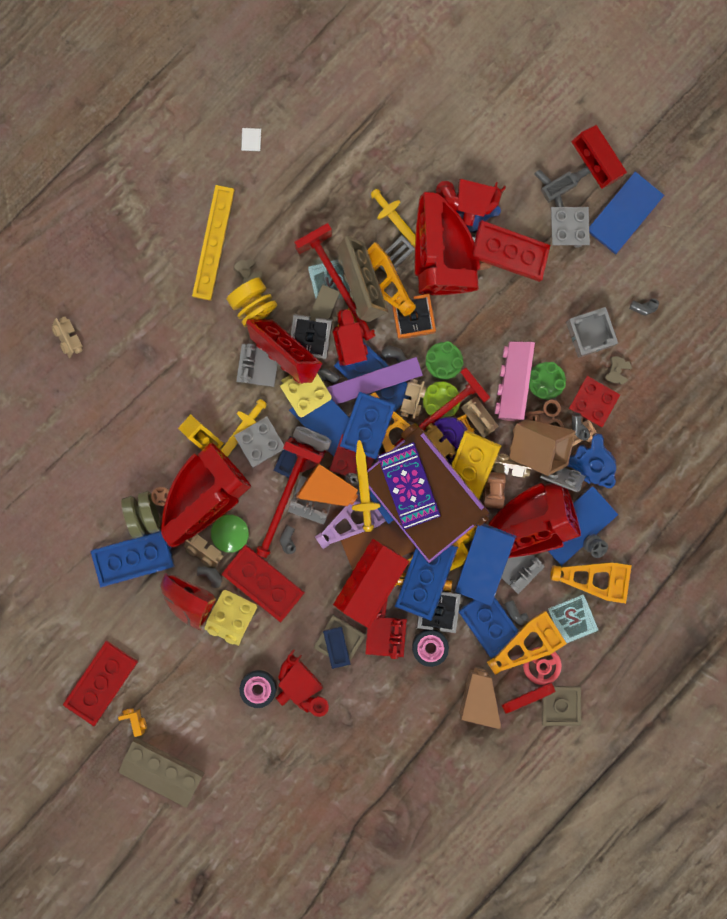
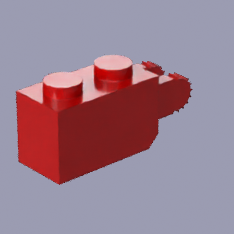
M348 309L339 310L337 314L339 326L335 327L332 331L340 365L365 361L368 355L367 347L363 344L362 339L364 336L363 328L359 325V322H354L353 313Z

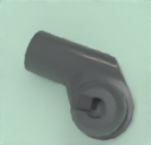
M389 345L382 350L384 358H396L398 363L407 360L400 348Z

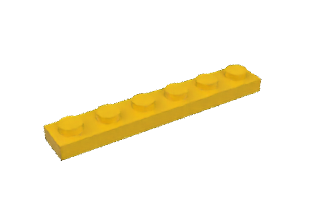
M215 185L192 294L194 298L212 301L235 192L233 188Z

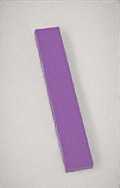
M415 357L326 388L331 395V399L336 404L357 398L359 392L369 394L422 376L423 374L418 359Z

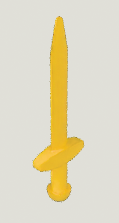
M374 189L371 192L372 199L375 198L383 208L377 217L378 220L388 216L415 248V234L395 211L400 201L397 200L388 204L380 194L381 191Z
M262 399L256 401L257 404L249 415L240 411L237 412V415L242 419V423L221 449L227 457L238 444L234 435L257 423L255 418L267 406V403Z
M358 440L356 462L361 503L353 505L352 510L363 511L364 526L362 527L365 532H370L374 528L371 522L370 511L380 508L381 505L380 503L370 502L366 455L361 441Z

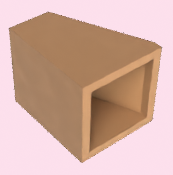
M528 419L521 421L513 429L514 437L510 445L509 459L549 476L568 466L576 431Z
M477 667L474 670L469 669L459 711L461 720L500 729L501 724L492 678L485 669Z

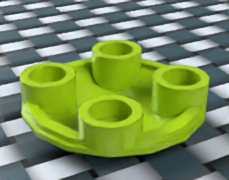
M444 381L435 382L426 389L423 406L431 416L459 394V392L451 383ZM458 403L455 407H453L441 418L451 417L455 415V413L459 409L460 403Z

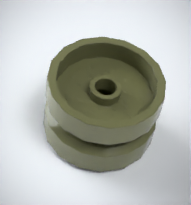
M149 491L139 493L138 501L133 496L125 497L121 500L124 519L133 539L143 537L146 530L151 534L161 531L159 514Z

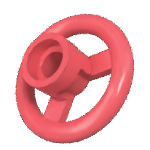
M556 652L550 654L553 657L550 660H532L536 664L538 678L531 674L529 662L523 664L525 675L531 682L538 685H546L558 678L562 664ZM545 663L546 668L540 669V664ZM556 664L554 674L551 677L544 679V675L549 674L552 670V665Z

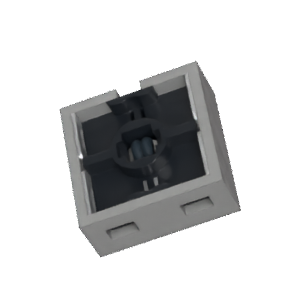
M294 314L291 336L316 358L327 359L333 320L318 317L316 320H310L311 316Z
M442 591L433 619L430 621L418 616L417 628L433 630V627H436L440 631L456 633L461 594Z

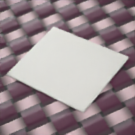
M242 128L241 150L260 151L261 129Z

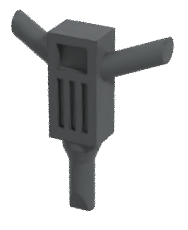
M585 167L578 172L571 173L569 171L554 181H551L541 170L535 172L534 175L546 185L542 187L541 192L548 203L555 200L556 207H564L561 195L575 188L581 178L591 172L588 167Z

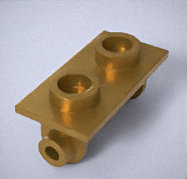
M431 423L426 427L428 430L425 433L446 460V456L449 455L451 458L456 454L455 447L452 446L447 438L440 443L439 439L444 435L436 425Z

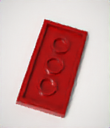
M482 220L479 222L471 258L540 282L543 280L551 245Z
M246 544L221 574L280 623L305 593Z
M106 640L63 703V706L92 726H96L138 661Z

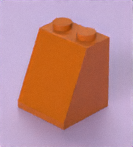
M317 464L295 497L301 500L348 506L353 505L358 498L356 494L358 489L322 465Z

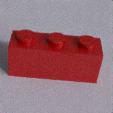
M597 125L582 131L571 141L601 189L615 183L627 173Z

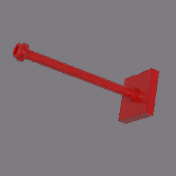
M326 223L295 241V249L299 255L311 248L316 250L347 306L352 311L351 313H353L354 318L362 326L364 332L362 338L365 341H369L376 336L375 330H370L366 321L361 320L357 316L355 302L352 300L321 245L323 241L332 237V229Z
M467 368L460 372L468 382L466 388L418 426L423 431L426 430L428 425L436 422L470 394L477 393L484 403L490 399L489 395ZM400 439L394 446L400 444L404 439Z
M292 437L285 442L283 449L297 454L298 458L262 546L257 547L256 554L267 558L271 553L269 550L270 544L304 461L309 459L319 464L326 453L325 451L315 450L309 444L299 443Z

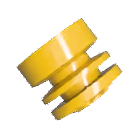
M260 277L242 284L226 298L233 310L242 308L237 316L239 319H243L241 323L244 327H247V319L263 320L278 306L275 300L270 301L272 299L271 294L261 296L267 288Z

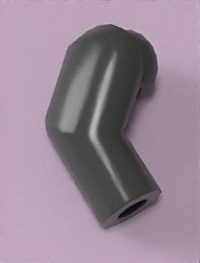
M653 298L641 304L633 300L629 309L646 316L658 309L659 301Z
M328 369L318 371L322 382L328 380L336 384L340 378L339 375Z
M573 413L572 430L576 431L575 435L581 440H588L590 432L581 423V413Z
M347 474L345 481L358 489L357 493L360 495L358 474Z
M286 525L279 541L285 553L293 554L296 551V546L291 537L295 529Z
M198 567L197 576L208 577L211 586L214 588L221 586L222 576L215 568Z
M514 600L505 604L510 617L519 625H525L530 620L527 613L520 615Z

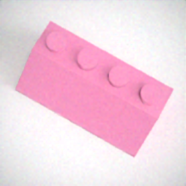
M509 342L507 346H504L503 358L506 359L505 365H501L500 376L503 377L502 384L498 385L497 395H500V401L496 403L494 414H498L497 419L514 422L524 420L535 342Z

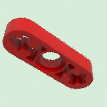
M551 682L501 704L504 713L507 714L555 693L556 690Z

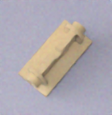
M62 317L58 321L56 318L52 324V331L56 337H59L63 353H67L68 357L71 358L74 351L76 354L82 352L83 346L78 336H69V334L75 332L70 320Z
M410 379V382L407 383L405 395L410 396L411 400L403 399L400 409L401 416L408 418L410 414L412 415L411 419L419 416L421 405H418L420 397L424 398L426 392L424 381L419 385L417 384L418 380Z
M474 397L461 407L483 438L499 427L477 397Z
M498 454L492 471L505 473L506 475H508L510 468L512 469V476L523 478L525 476L529 477L531 469L509 459V456L506 454Z
M198 534L186 540L184 545L186 551L192 556L196 555L199 557L201 562L207 567L216 568L218 562L224 557L221 554L222 552L212 545L206 550L204 547L208 542Z

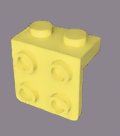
M318 373L312 383H297L291 375L281 380L283 384L280 387L299 417H304L331 400V395Z
M223 590L207 619L205 630L213 636H219L225 639L226 642L239 646L257 609V605L230 591Z

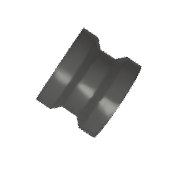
M591 534L584 540L583 547L593 557L600 558L607 552L608 544L598 535Z

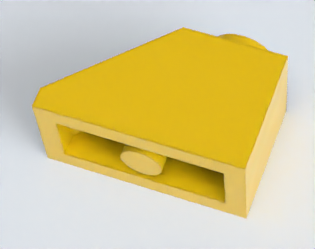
M191 414L178 427L201 450L211 442L219 449L224 444Z

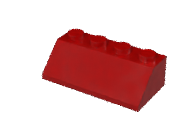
M247 319L246 325L250 339L256 343L259 349L264 350L271 360L276 361L283 371L292 375L293 380L297 383L313 382L323 363L274 320Z
M372 538L333 605L355 621L370 628L409 561L388 546Z

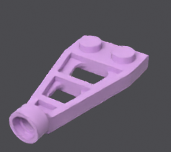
M357 494L358 498L353 505L361 503L359 494ZM353 505L346 506L322 533L315 536L323 549L331 543L364 532L362 527L364 523L356 524L351 519V513L354 511L352 510ZM378 509L370 511L371 522L374 528L386 521ZM342 519H347L351 525V530L343 534L337 533L335 526ZM323 535H327L329 537L328 542L326 541Z

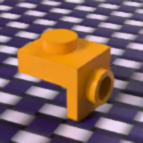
M134 708L122 711L123 714L118 716L119 721L130 718L134 737L145 733L144 729H147L145 718L141 717L140 710L134 711Z

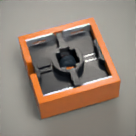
M429 294L414 296L411 301L416 305V308L407 316H404L399 309L392 305L398 340L436 333Z

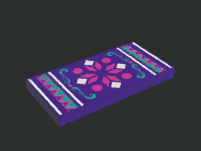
M414 442L378 456L404 530L441 517Z

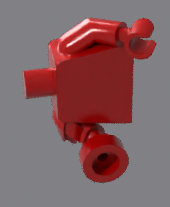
M459 179L457 195L454 185L449 181L440 182L436 186V193L441 195L456 211L464 212V223L473 226L475 215L484 217V215L490 214L499 205L506 186L504 185L502 189H499L497 187L498 182L492 187Z
M293 649L281 665L278 675L280 683L278 685L283 691L275 698L282 706L291 699L303 711L311 712L316 717H322L329 710L328 701L322 696H310L320 691L323 685L300 660L302 655L299 657L293 655L295 651Z

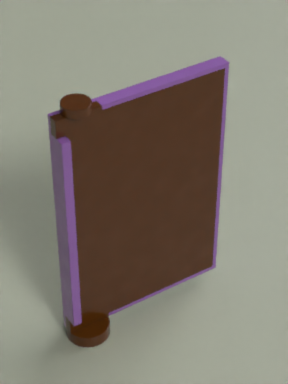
M414 423L402 432L401 436L404 440L392 450L413 442L415 443L441 517L404 530L379 461L367 470L368 483L372 493L428 563H430L477 524L482 526L489 520L487 516L490 513L422 429Z

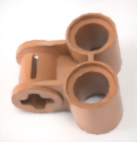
M555 400L547 401L543 406V411L525 413V417L528 420L533 421L534 417V421L545 424L557 423L560 427L564 428L563 423L555 419L561 411L560 404ZM548 404L556 406L557 411L555 414L547 412L546 407Z
M490 473L483 494V505L485 508L503 509L506 483L505 473Z

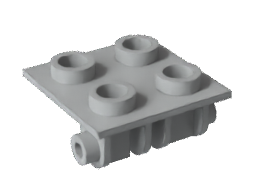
M551 207L552 245H574L575 248L582 247V245H590L589 207Z
M242 344L236 382L274 387L278 363L271 360L268 354L257 346Z
M268 417L234 435L252 468L284 450V444Z
M566 468L549 476L544 474L540 476V478L574 492L580 491L582 482L586 477L579 471Z
M301 476L288 512L324 525L331 504L297 499L295 496L307 480L306 477Z
M533 554L508 558L502 579L519 594L545 566Z

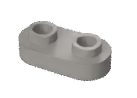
M301 426L296 427L293 434L297 442L307 443L313 446L315 450L321 452L328 450L332 442L328 437Z

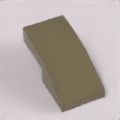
M322 284L312 308L310 320H316L317 317L330 319L340 292Z

